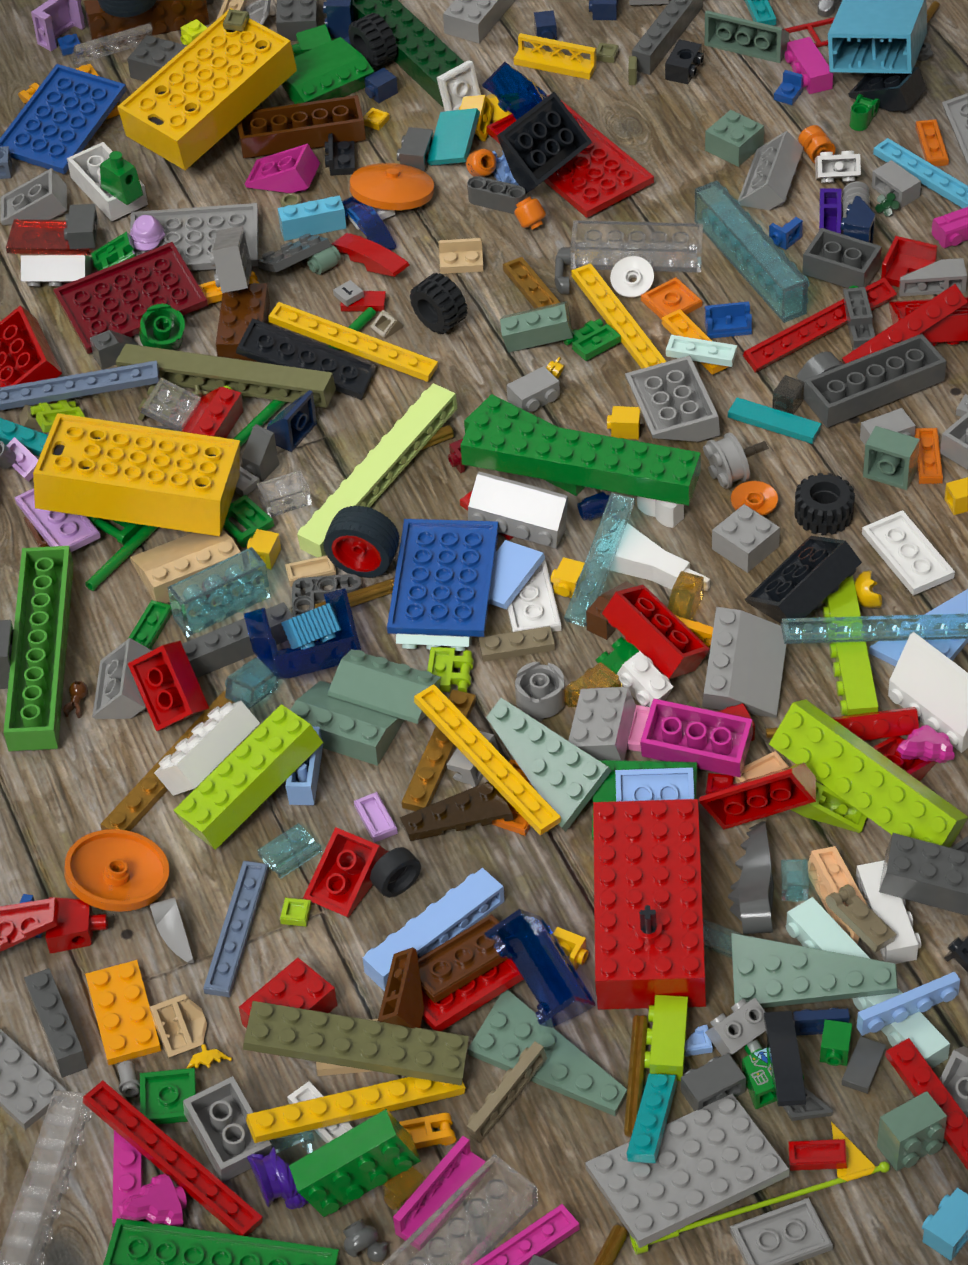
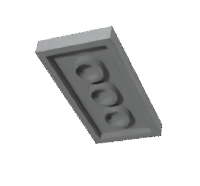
M0 1029V1106L26 1130L67 1097V1091Z

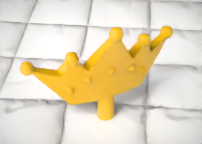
M203 1044L201 1045L202 1052L193 1055L187 1068H192L193 1066L199 1068L200 1064L210 1068L214 1060L220 1063L221 1059L232 1061V1058L217 1049L207 1050L206 1045Z

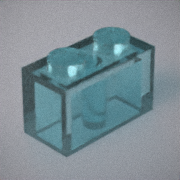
M255 657L227 677L225 681V698L235 703L242 701L248 709L252 708L277 689L280 668Z

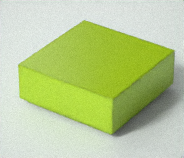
M285 898L280 923L307 927L312 906L311 900Z

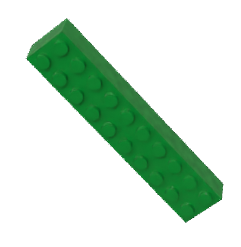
M475 412L461 443L462 465L688 506L690 505L701 472V452Z

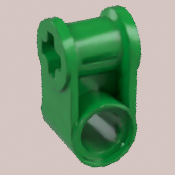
M859 94L851 106L850 128L855 131L866 130L872 119L877 115L880 99L875 98L873 100Z

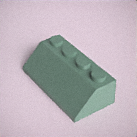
M706 10L705 46L781 63L785 56V51H787V42H789V32L785 29Z
M351 649L339 663L328 690V696L418 724L426 714L414 703V696L433 684L440 690L441 677L433 675L429 671H420L410 668L406 664H397L388 661L384 657H375L365 654L361 650Z

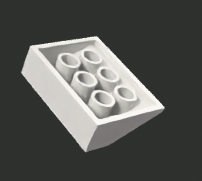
M913 632L910 634L889 680L888 696L895 704H899L903 708L916 707L918 720L930 726L938 733H945L953 747L962 753L968 748V672Z

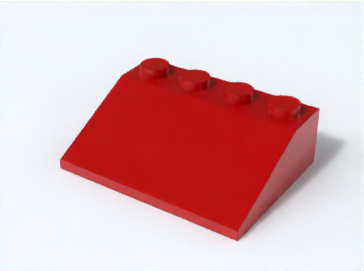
M931 299L890 301L889 309L892 324L898 322ZM968 303L921 334L933 346L937 345V342L955 345L959 344L960 341H968Z
M20 305L0 321V387L57 378L62 374L37 319Z

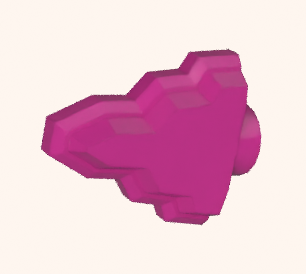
M928 725L913 730L912 734L908 735L907 740H903L897 748L902 759H921L926 762L946 763L955 757L953 745L950 743L949 737L943 732L938 733Z
M164 1173L152 1177L150 1184L142 1186L139 1194L125 1199L118 1205L117 1210L119 1216L134 1221L147 1219L152 1224L164 1223L169 1226H182V1210L186 1208L187 1204L186 1194L181 1186L174 1187L170 1177Z

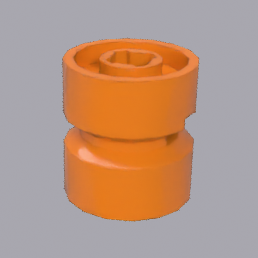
M809 126L800 133L798 142L803 146V150L814 164L815 158L820 156L821 152H833V155L835 154L836 148L820 126Z

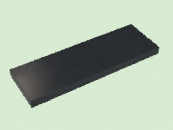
M253 318L236 349V354L261 363L331 372L334 377L335 391L362 400L377 367L374 363Z

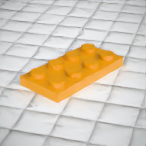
M134 960L86 973L108 1066L160 1052L161 1047L149 1008L138 961Z

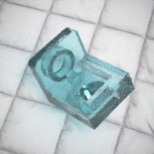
M311 1130L270 1140L272 1148L273 1146L275 1147L276 1153L299 1143H302L307 1154L313 1152L311 1142L314 1141V1136Z

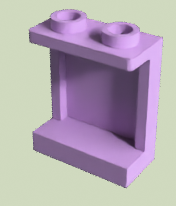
M48 0L31 11L37 44L49 51L57 48L55 39L73 26L81 30L85 28L81 0Z

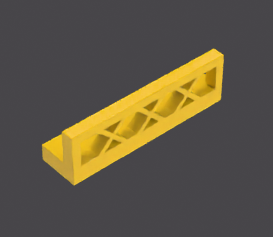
M520 33L518 36V51L514 56V65L590 80L597 68L596 48ZM524 41L530 42L534 48L524 47ZM542 46H549L553 51L548 52ZM562 49H566V50H568L572 55H571V56L565 55L561 50H562ZM580 54H590V60L584 59Z

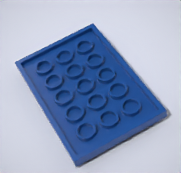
M56 64L1 136L0 147L9 146L11 158L46 169L52 168L56 172L65 174L69 169L67 158L82 152L127 91L126 84Z
M404 519L387 623L388 634L485 636L499 531L498 521Z

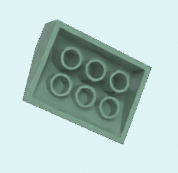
M319 681L295 701L290 710L310 723L312 727H320L324 749L377 766L404 722L403 719L328 696L331 684Z

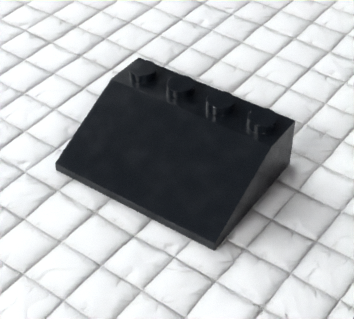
M555 92L551 93L497 135L512 176L518 185L525 189L526 194L592 143Z
M810 536L747 596L745 601L784 626L798 627L806 621V617L812 611L818 609L823 604V600L829 594L839 589L840 583L857 571L856 568L862 561L846 540Z

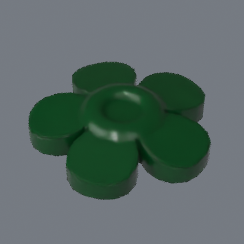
M891 192L886 197L883 194L879 195L877 202L880 204L876 205V212L879 214L883 213L886 217H891L893 215L892 209L898 210L900 207V203L895 200L896 195Z

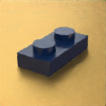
M830 1008L828 1010L813 1011L805 1009L793 1012L796 1036L823 1034L825 1020L849 1023L850 1019L848 1009Z

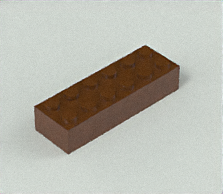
M98 0L84 1L93 47L143 38L146 35L153 36L181 30L180 27L196 19L203 25L210 24L206 0H156L152 8L133 17H117L105 13L101 9Z
M358 95L252 110L237 124L243 158L276 154L308 144L310 148L325 146V141H328V134L333 133V142H358L366 140L364 119Z

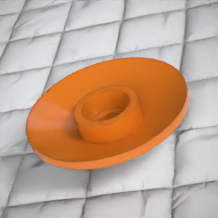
M748 481L738 485L732 491L731 504L735 510L745 504L764 516L776 508L778 495L775 489L767 483Z

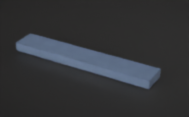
M243 861L204 984V994L224 997L231 996L269 872L268 864Z

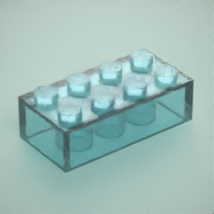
M252 547L167 587L173 619L186 637L271 597L266 564Z

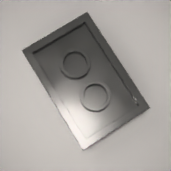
M305 234L299 237V241L295 243L283 244L280 246L281 249L276 252L269 251L264 253L262 258L258 260V268L276 273L331 247L328 238Z

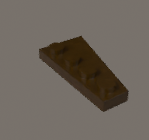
M488 781L402 816L400 820L409 840L414 841L443 835L445 830L454 829L457 832L466 830V826L481 823V826L492 824L493 820L504 818L505 821L514 820L504 797Z

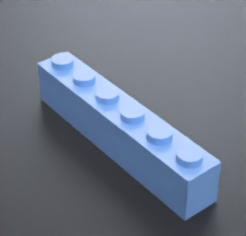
M483 868L475 874H470L463 883L456 888L450 889L443 898L436 903L430 904L423 913L416 918L410 919L403 928L396 933L390 934L376 948L370 949L362 957L364 973L385 991L393 954L414 947L417 950V957L420 958L473 926L505 902L503 885Z

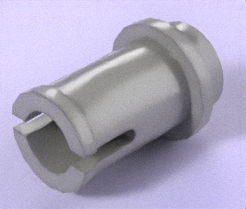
M123 1061L117 1066L120 1077L119 1091L125 1097H134L139 1093L140 1082L136 1078L135 1065L132 1061Z

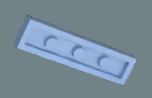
M952 972L859 1011L857 1017L858 1031L862 1036L870 1032L875 1033L891 1023L902 1022L910 1015L917 1012H925L936 1004L953 1000L959 994L960 978L955 972Z

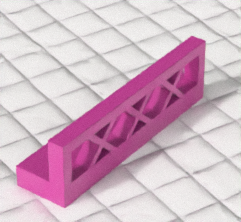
M464 1136L459 1139L393 1216L395 1234L417 1249L487 1168L486 1161L471 1152L469 1139Z

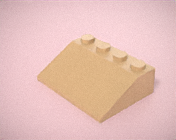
M223 529L220 536L193 532L130 557L133 566L152 599L161 603H168L201 590L205 582L214 584L225 577L231 578L244 573L242 554L232 537Z

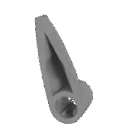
M175 897L150 904L155 925L167 946L187 963H194Z

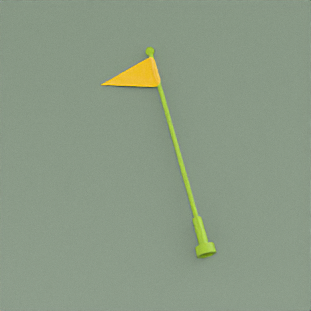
M831 1122L833 1140L845 1139L847 1168L837 1169V1179L693 1222L641 1248L638 1247L634 1237L632 1238L630 1235L631 1244L636 1255L648 1252V1245L677 1237L680 1232L855 1180L876 1172L886 1173L889 1171L890 1165L888 1162L883 1161L879 1166H874Z

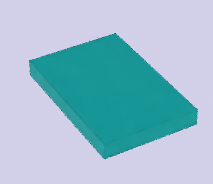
M478 108L440 112L427 159L430 166L466 162L480 115Z

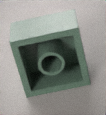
M733 110L728 111L705 131V151L738 167L750 158L758 148L764 145V125Z
M875 426L865 444L863 477L907 490L917 472L920 439Z
M926 1091L880 1117L877 1147L896 1172L904 1167L910 1168L920 1158L927 1154L933 1155L942 1148L947 1115Z

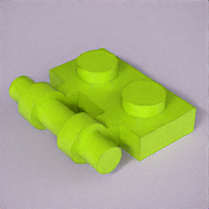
M58 400L57 403L53 404L43 402L30 408L31 414L36 415V421L43 433L50 432L57 413L85 417L80 407H76L75 401Z
M431 647L427 671L441 677L440 691L450 692L451 684H455L458 686L457 691L467 693V689L471 685L470 670L473 669L474 664L472 652L465 650L462 656H455V648ZM454 667L460 668V673L453 672Z

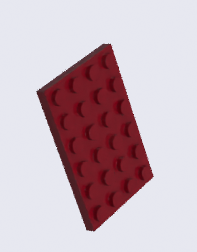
M173 242L53 289L57 301L87 354L92 353L90 337L105 331L112 330L129 337L139 334L142 316L149 307L155 304H168L181 312L182 315L208 306L205 295Z

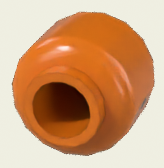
M487 149L473 151L466 160L467 170L474 177H485L492 174L497 165L495 155Z
M528 197L516 204L517 208L514 214L523 228L531 227L533 230L543 224L541 220L545 218L546 213L538 199Z

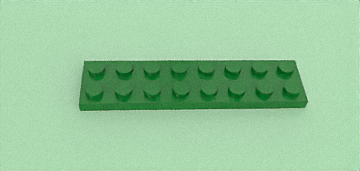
M117 1218L103 1265H338L340 1253L339 1249Z

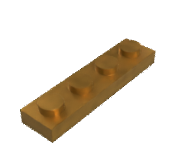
M523 257L503 264V271L534 309L560 303Z

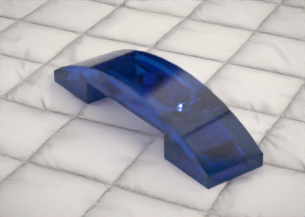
M353 196L342 201L345 216L348 218L349 215L368 240L376 242L389 250L396 248L390 232L371 206L359 202Z

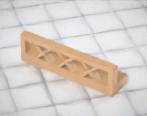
M836 846L813 850L806 867V873L828 914L858 944L860 937L828 907L826 897L833 892L838 893L841 887L849 884L854 888L856 895L866 905L867 903ZM845 901L843 902L846 907L849 906Z

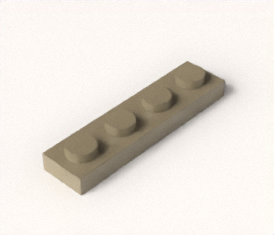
M535 1041L530 1048H525L514 1068L506 1071L498 1088L492 1090L487 1095L482 1108L470 1116L467 1129L471 1138L479 1143L483 1140L546 1061L547 1056L542 1045Z

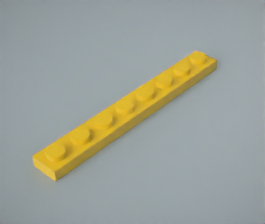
M591 263L571 270L574 281L606 323L621 335L622 344L641 369L666 362Z
M281 302L277 303L268 316L269 323L429 382L438 368V361Z
M434 684L414 696V703L540 836L560 823L561 816Z
M406 1077L247 1114L246 1122L254 1143H259L374 1116L385 1109L391 1112L463 1095L466 1087L463 1081L462 1085Z

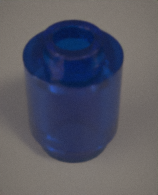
M600 492L582 499V502L577 503V507L583 521H592L611 514V508H614V503L610 495Z

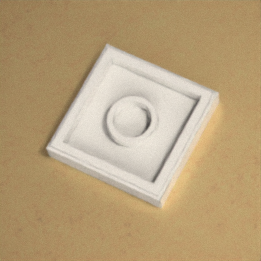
M470 60L437 77L445 111L459 110L463 97L481 95L474 64Z

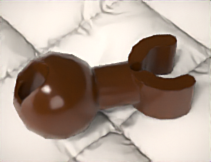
M75 681L69 687L71 701L64 706L63 712L68 717L69 712L75 707L77 718H81L82 711L79 705L81 700L87 696L88 687L84 682Z

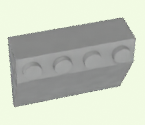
M690 355L625 373V377L652 438L699 442L720 436L719 416Z
M716 607L702 707L723 710L729 706L743 703L749 714L777 718L788 628L742 610Z

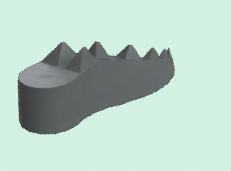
M763 821L749 828L751 831L746 834L750 838L740 845L746 850V854L736 861L735 865L742 872L740 879L731 885V889L734 891L728 895V898L734 902L730 907V911L742 922L743 934L773 932L771 916L774 881L766 822Z

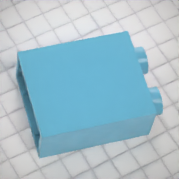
M842 0L828 32L829 72L912 74L927 34L926 0Z

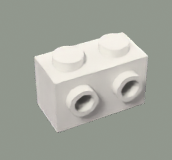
M842 151L841 155H833V152H821L820 156L815 158L816 179H821V183H831L836 178H842V182L855 181V177L861 176L860 154H854V151Z
M641 651L626 661L615 676L624 687H629L631 695L642 706L651 707L653 698L666 700L673 689L668 677L661 674L654 666L652 660L644 656Z

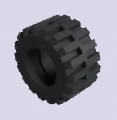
M368 14L349 25L348 33L351 46L366 58L372 69L395 59L397 55L395 37L387 22L379 14Z
M441 273L431 274L410 291L411 306L418 319L437 334L446 333L467 316L468 308L461 290L450 278L445 277Z
M818 473L817 476L810 475L808 479H803L801 484H798L795 492L794 515L797 523L803 525L804 530H811L813 534L821 533V535H826V533H830L833 535L836 534V531L842 532L845 530V526L848 527L851 524V520H853L855 502L853 487L849 486L847 480H842L841 476H833L831 473H828V475Z

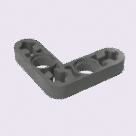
M355 574L298 578L292 584L293 617L315 609L314 605L317 600H329L361 589L360 577ZM324 585L333 586V588L328 591H324L321 589ZM302 588H305V594H306V596H305V595H302V596H301V589H302ZM303 604L310 606L307 610L298 609Z

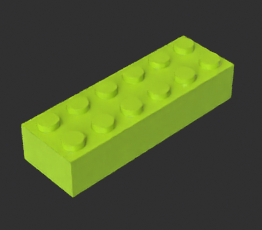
M281 704L173 811L187 829L216 850L324 742L310 723Z

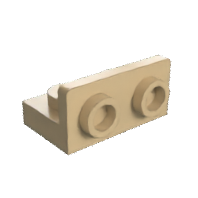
M482 239L440 240V273L483 272Z

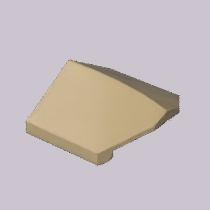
M183 994L149 1007L157 1035L168 1058L203 1045L207 1022L202 1009L191 1001L188 996Z

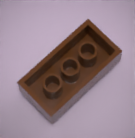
M267 283L249 284L246 289L222 294L216 337L218 357L258 362L236 354V349L252 318L268 323L270 299Z

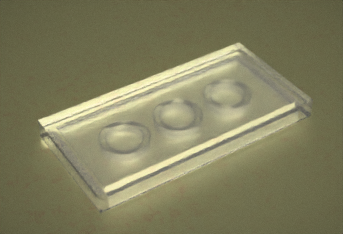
M151 23L74 45L73 63L76 65L137 47L146 35L151 36L153 30Z

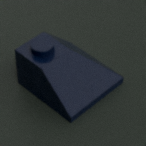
M307 391L268 423L267 430L274 433L276 446L292 452L317 425L313 391Z

